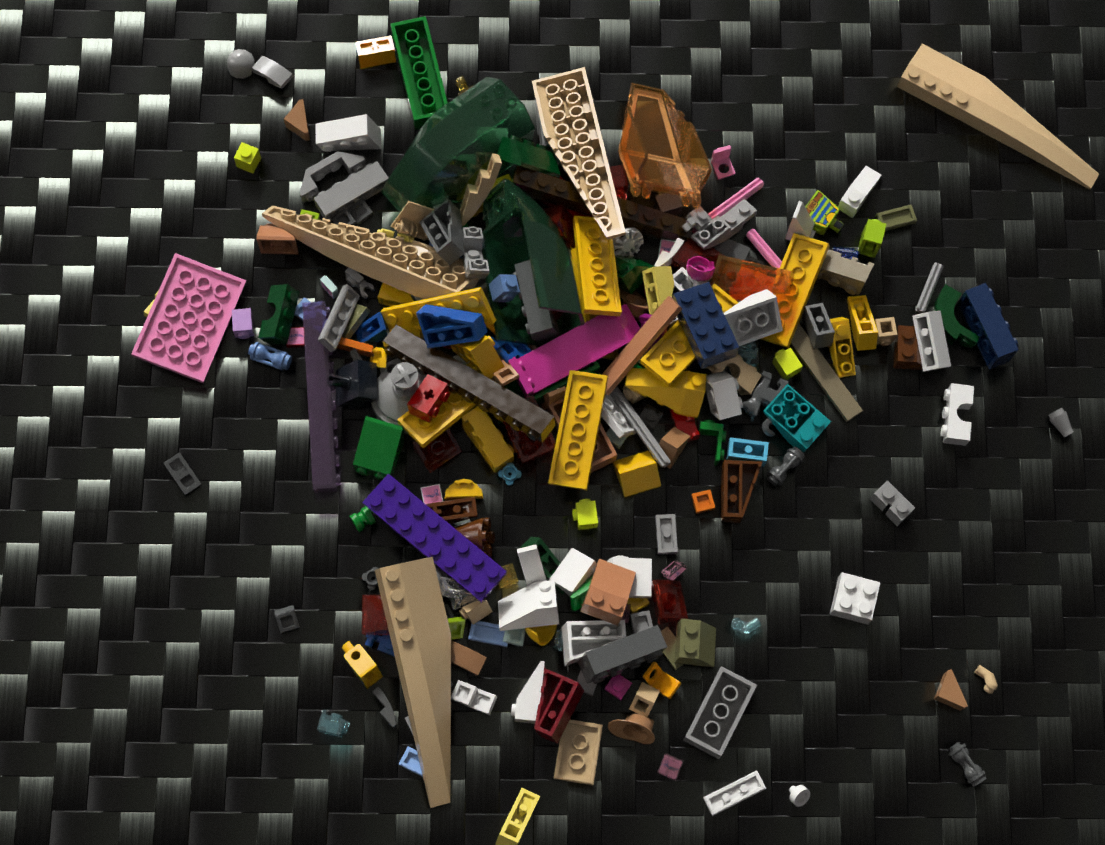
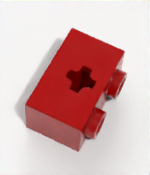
M427 374L407 403L409 414L430 423L432 418L438 415L440 406L443 402H447L450 396L448 384Z

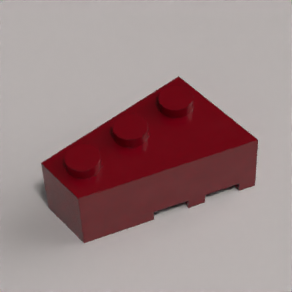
M544 668L543 686H541L540 704H538L534 729L541 737L558 744L584 693V689L579 682Z

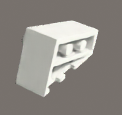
M367 114L317 123L316 145L326 152L381 149V129Z
M620 620L618 626L606 621H567L561 627L564 664L567 666L578 662L585 652L625 638V620Z

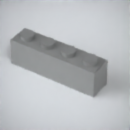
M377 161L373 164L369 163L358 173L354 172L346 180L335 183L329 190L318 193L314 198L315 206L323 218L331 220L333 216L345 207L348 209L361 198L367 200L389 187V178Z

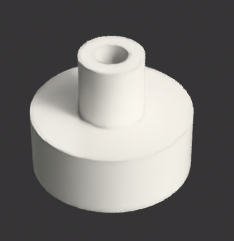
M803 785L792 786L789 789L791 793L789 799L797 807L803 806L810 798V791Z

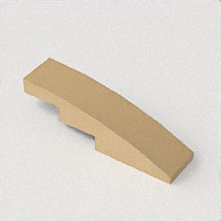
M492 153L487 170H479L475 185L467 184L460 208L462 226L472 218L487 198L502 165L500 155Z

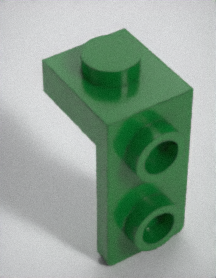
M704 420V422H700L698 431L701 435L717 436L714 465L718 466L720 460L723 461L724 449H721L722 442L726 440V431H723L724 424L715 423L713 420Z

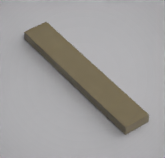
M798 324L790 346L844 420L848 422L862 413V408L820 351L813 348L809 336L801 325Z

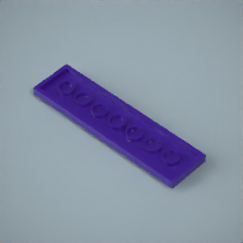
M387 474L362 502L365 507L425 557H433L434 564L480 603L483 602L507 574L505 569L390 474Z

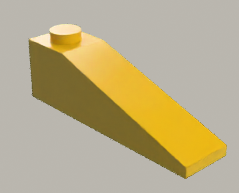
M632 368L626 375L625 387L644 397H650L661 406L665 405L673 409V412L678 415L697 418L705 395L706 374L683 371L670 386H667L648 369Z

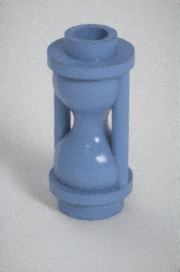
M260 342L251 344L248 351L251 360L279 370H288L292 362V356L288 352L261 344Z

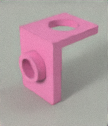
M730 145L713 150L711 163L718 180L735 175V170L729 158L731 152ZM725 164L729 167V171L721 173L718 169L719 166Z

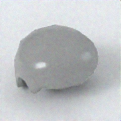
M242 49L231 52L227 59V68L230 75L242 79L252 74L251 67L255 64L252 53Z

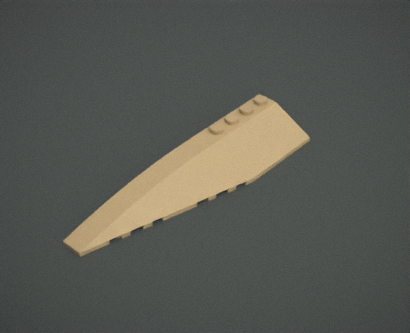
M922 44L899 80L898 88L1078 184L1091 189L1099 175L1098 172L988 78Z
M585 67L532 81L544 137L607 239L626 235Z
M271 206L262 213V217L272 224L283 228L297 240L357 272L393 286L398 290L410 293L415 297L428 299L474 289L479 279L466 278L462 258L449 265L437 254L434 247L413 240L410 243L404 241L403 237L396 236V239L386 237V233L383 232L369 233V229L339 222L338 225L330 223V219L323 218L320 221L312 219V215H296V211L277 206Z
M433 557L379 568L375 570L429 805L432 808L450 803L451 632Z

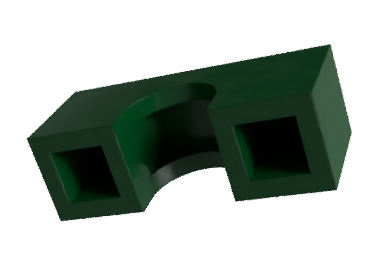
M288 284L271 286L267 303L275 307L276 310L269 320H262L259 339L270 345L287 344L300 291Z

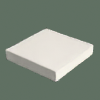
M613 557V564L636 572L629 598H651L652 559Z

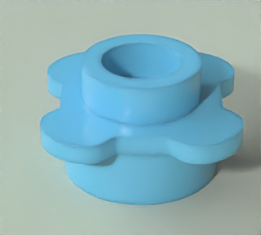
M507 463L503 470H499L498 475L506 481L507 485H512L514 480L521 477V471L517 470L513 463Z

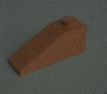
M475 497L426 504L449 524L478 517Z

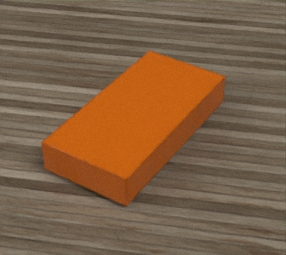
M341 337L337 346L338 349L353 353L357 351L358 354L367 357L374 355L372 351L374 349L373 345Z

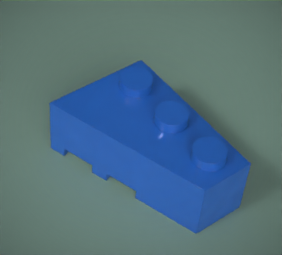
M427 304L416 312L427 348L479 341L488 332L483 315L480 313Z

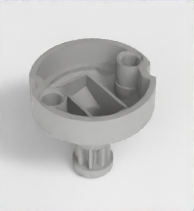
M397 358L386 363V368H380L381 374L377 378L378 400L372 402L371 405L378 420L400 426L397 419L409 411L407 403L427 375L419 374L414 365L401 362Z

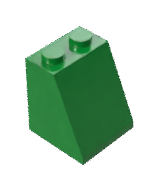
M366 416L353 462L354 470L361 475H374L376 479L381 481L387 474L393 476L405 440L403 427Z

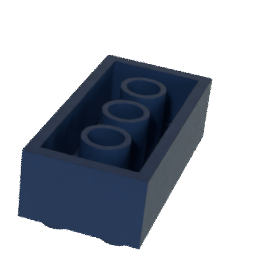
M706 282L674 293L673 299L682 307L677 318L700 368L703 369L737 357L739 345L710 283Z
M986 283L965 290L957 305L969 330L980 336L976 344L988 368L992 369L1010 362L1019 350V345L1010 333V326L1002 316L1001 307L994 300L993 291L991 288H988Z

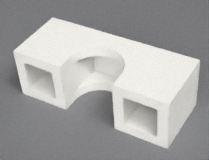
M951 383L948 389H945L944 400H946V407L942 411V418H945V423L941 427L943 443L966 446L970 441L971 422L962 421L957 415V410H969L973 405L974 386Z

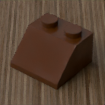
M898 325L896 328L897 336L894 340V368L923 370L915 327Z

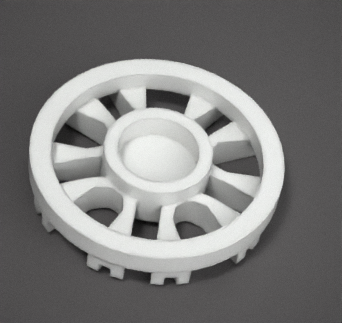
M626 228V235L621 239L619 237L613 238L614 250H616L614 251L615 255L634 256L633 254L635 252L638 253L637 251H640L639 247L644 243L643 236L638 229Z

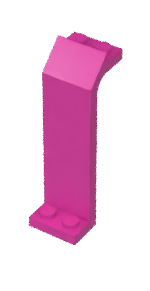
M627 304L621 306L622 313L620 317L599 315L518 359L513 357L508 360V365L511 364L520 376L516 381L525 398L527 399L568 377L570 370L579 371L627 345L640 330Z

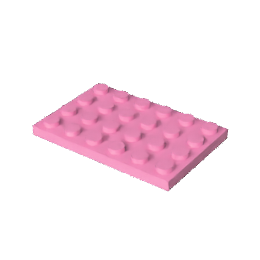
M175 253L131 356L204 384L232 318V310H235L246 280Z

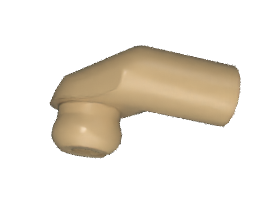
M979 665L974 673L985 680L984 691L992 694L998 687L995 676L992 672Z

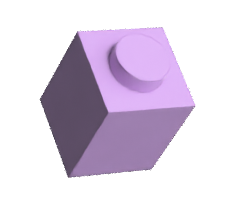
M251 308L232 310L235 338L247 339L250 336H254Z

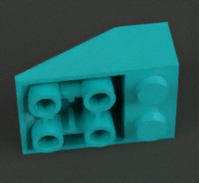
M789 384L763 410V413L787 442L793 447L799 448L803 453L831 422Z

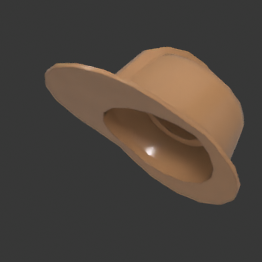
M619 288L623 305L627 304L635 320L640 322L639 316L644 313L647 314L649 310L647 300L637 291L630 294Z
M632 714L625 720L618 719L609 722V731L617 737L643 744H651L655 740V736L652 733L654 721L644 715Z

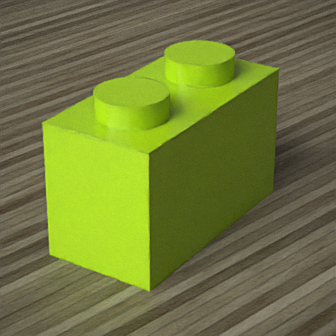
M868 219L861 234L858 254L876 257L883 241L886 228L885 223L877 219Z

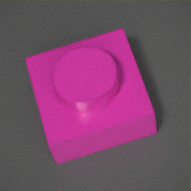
M618 675L611 678L604 690L622 700L632 682Z

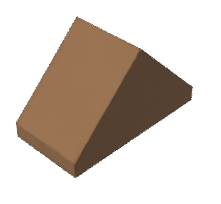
M302 99L287 114L284 122L286 128L304 140L309 141L306 111Z
M676 427L672 428L661 439L659 444L670 459V464L667 466L669 469L672 468L691 436Z
M950 669L943 674L934 700L957 710H963L968 705L954 673Z

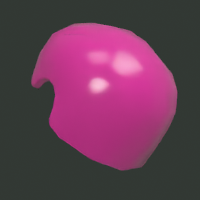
M701 256L692 257L687 261V274L698 282L709 280L715 271L714 262H710Z

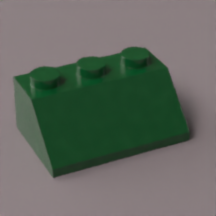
M513 135L510 138L502 136L497 152L501 160L560 178L561 174L553 152L547 151L546 146L537 144L534 147V142L524 139L522 143V138Z

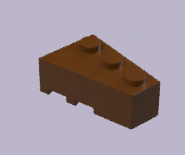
M723 461L721 470V522L741 523L762 461Z

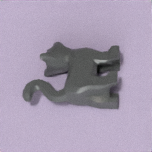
M766 371L760 373L762 375L759 379L760 383L753 390L751 398L743 402V409L751 417V422L760 412V405L766 408L788 384L787 380L779 379L777 383L778 390L776 391L769 387L772 374ZM767 418L762 424V429L767 436L771 437L775 435L769 428L773 423Z

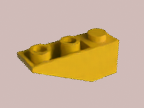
M844 317L832 318L830 321L835 334L832 346L828 347L835 372L839 378L856 375L849 319Z

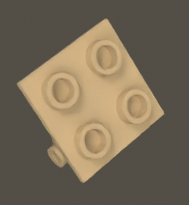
M408 201L391 227L397 230L398 233L407 234V236L412 235L413 238L417 236V238L423 241L429 240L419 222L434 209Z

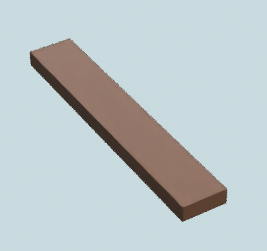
M668 296L603 372L602 375L609 377L606 395L609 396L682 310V307L672 297Z

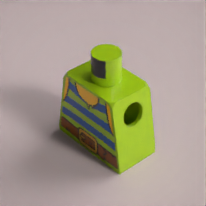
M817 190L805 206L815 223L812 230L820 235H824L828 228L839 233L844 223L836 219L840 209L823 193Z

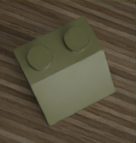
M681 618L676 627L675 663L714 667L716 628L703 621Z

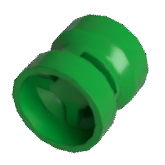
M365 506L361 508L359 513H353L349 516L359 532L363 531L366 525L376 523L372 513Z

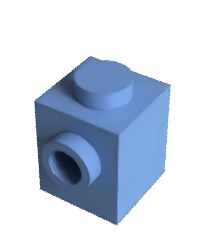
M499 274L489 284L493 302H510L520 293L516 275Z

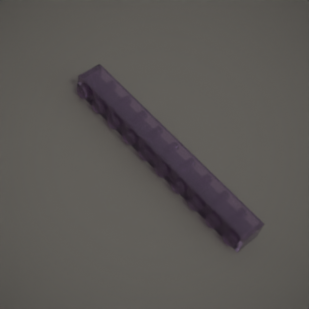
M325 301L302 303L313 491L314 493L338 491V486L341 485L340 474H337L336 467L340 466L339 455L335 453V448H339L338 436H334V429L338 428L337 417L333 418V411L336 410V399H332V392H335V386H329L327 383L333 382L327 381L328 376L334 373V363L330 362V355H333V352H330L318 341L330 315V307L326 306Z

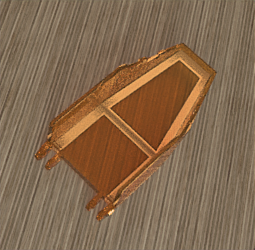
M631 83L618 154L629 180L632 195L638 197L641 193V188L642 196L646 199L650 197L651 190L682 196V204L688 207L691 203L694 208L698 209L702 201L700 193L712 172V168L694 125L691 122H686L683 118L685 114L682 111L676 110L675 102L665 90Z

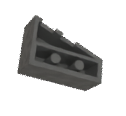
M447 198L419 223L437 254L451 265L464 254L461 211Z

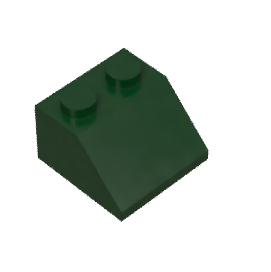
M615 255L619 288L632 294L644 283L642 271L655 266L634 256Z

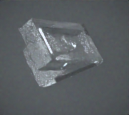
M440 578L439 585L442 595L449 598L453 610L477 601L476 598L453 579Z

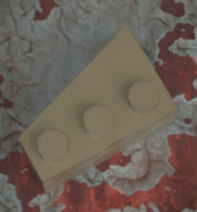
M828 249L817 279L822 278L832 286H839L845 289L847 293L859 296L874 263L869 262L866 265L858 262V258L852 257L850 260L841 257L842 253Z

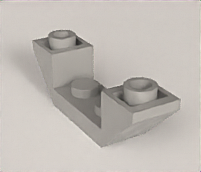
M337 151L306 169L300 190L303 204L307 201H313L319 193L314 181L323 179L326 174L331 171H337L342 165H344L349 174L358 173L366 166L365 158Z
M463 227L464 254L462 258L465 276L471 279H485L489 275L488 261L483 260L482 228Z

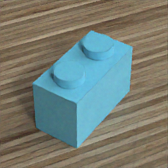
M730 437L726 460L762 461L761 467H764L767 462L769 442Z

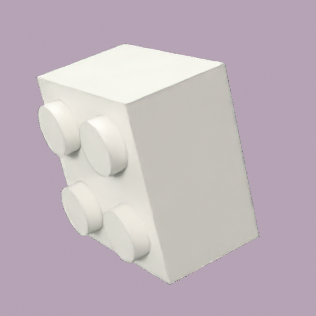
M726 371L707 375L705 389L710 412L719 420L741 415L743 403L741 397H738L737 390H739L737 379H734Z
M842 572L837 580L830 615L869 624L873 618L880 582Z

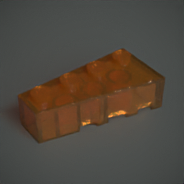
M718 255L711 286L715 283L728 295L755 294L766 289L773 294H790L795 275L792 271Z

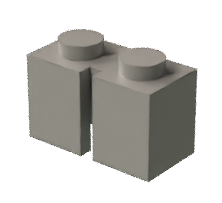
M888 480L870 498L881 511L888 504L891 506L885 515L896 526L900 525L915 509Z

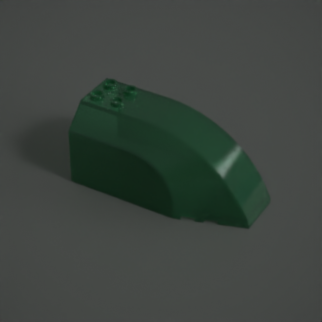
M484 78L441 107L425 122L384 185L382 194L399 212L402 211L408 201L432 209L433 206L443 203L447 198L454 203L461 202L464 198L467 184L475 185L479 170H487L492 153L497 154L502 136L510 138L513 135L522 138V143L524 139L533 142L535 127L525 105L501 79ZM501 160L502 165L498 175L511 167L513 163Z
M503 179L490 190L483 202V220L486 221V229L482 231L483 238H485V248L482 249L483 260H487L489 266V275L486 277L491 309L496 318L494 323L496 339L538 346L539 344L536 340H532L531 335H528L525 324L528 321L521 309L524 306L523 300H520L517 294L510 302H493L489 284L499 274L513 275V272L516 271L515 264L530 260L538 306L541 309L555 311L561 336L585 324L576 273L567 245L552 219L528 193L510 180Z

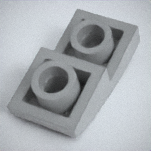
M262 56L251 67L253 73L267 78L270 84L279 88H283L293 77L291 72L265 56Z

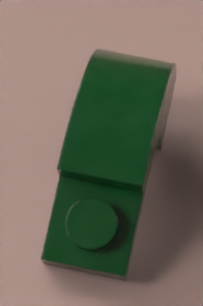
M945 284L935 301L933 311H941L945 337L948 343L953 345L955 340H958L964 347L972 349L980 336L958 323L954 315V307L962 293Z

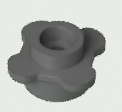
M373 567L372 570L362 574V580L366 581L369 590H374L378 586L375 570L379 569L377 567Z

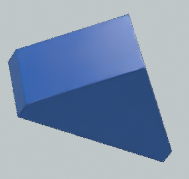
M378 312L359 326L356 330L358 342L371 344L386 338L387 330L381 312Z

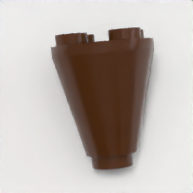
M490 517L480 518L454 527L486 555L492 556L491 543H495V533L491 532Z

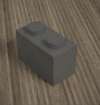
M819 303L805 306L802 321L813 348L818 349L832 346L835 331L824 304Z

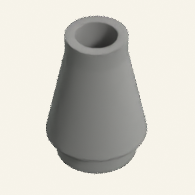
M1062 408L1048 415L1050 417L1049 421L1063 437L1074 432L1067 412Z

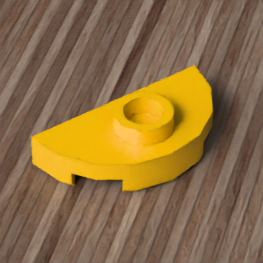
M375 347L372 350L375 354L370 357V362L377 363V367L386 368V352L381 347Z
M468 479L454 481L445 492V500L469 497L483 499L481 488Z

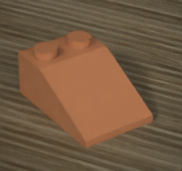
M598 559L580 612L618 626L622 619L636 572Z

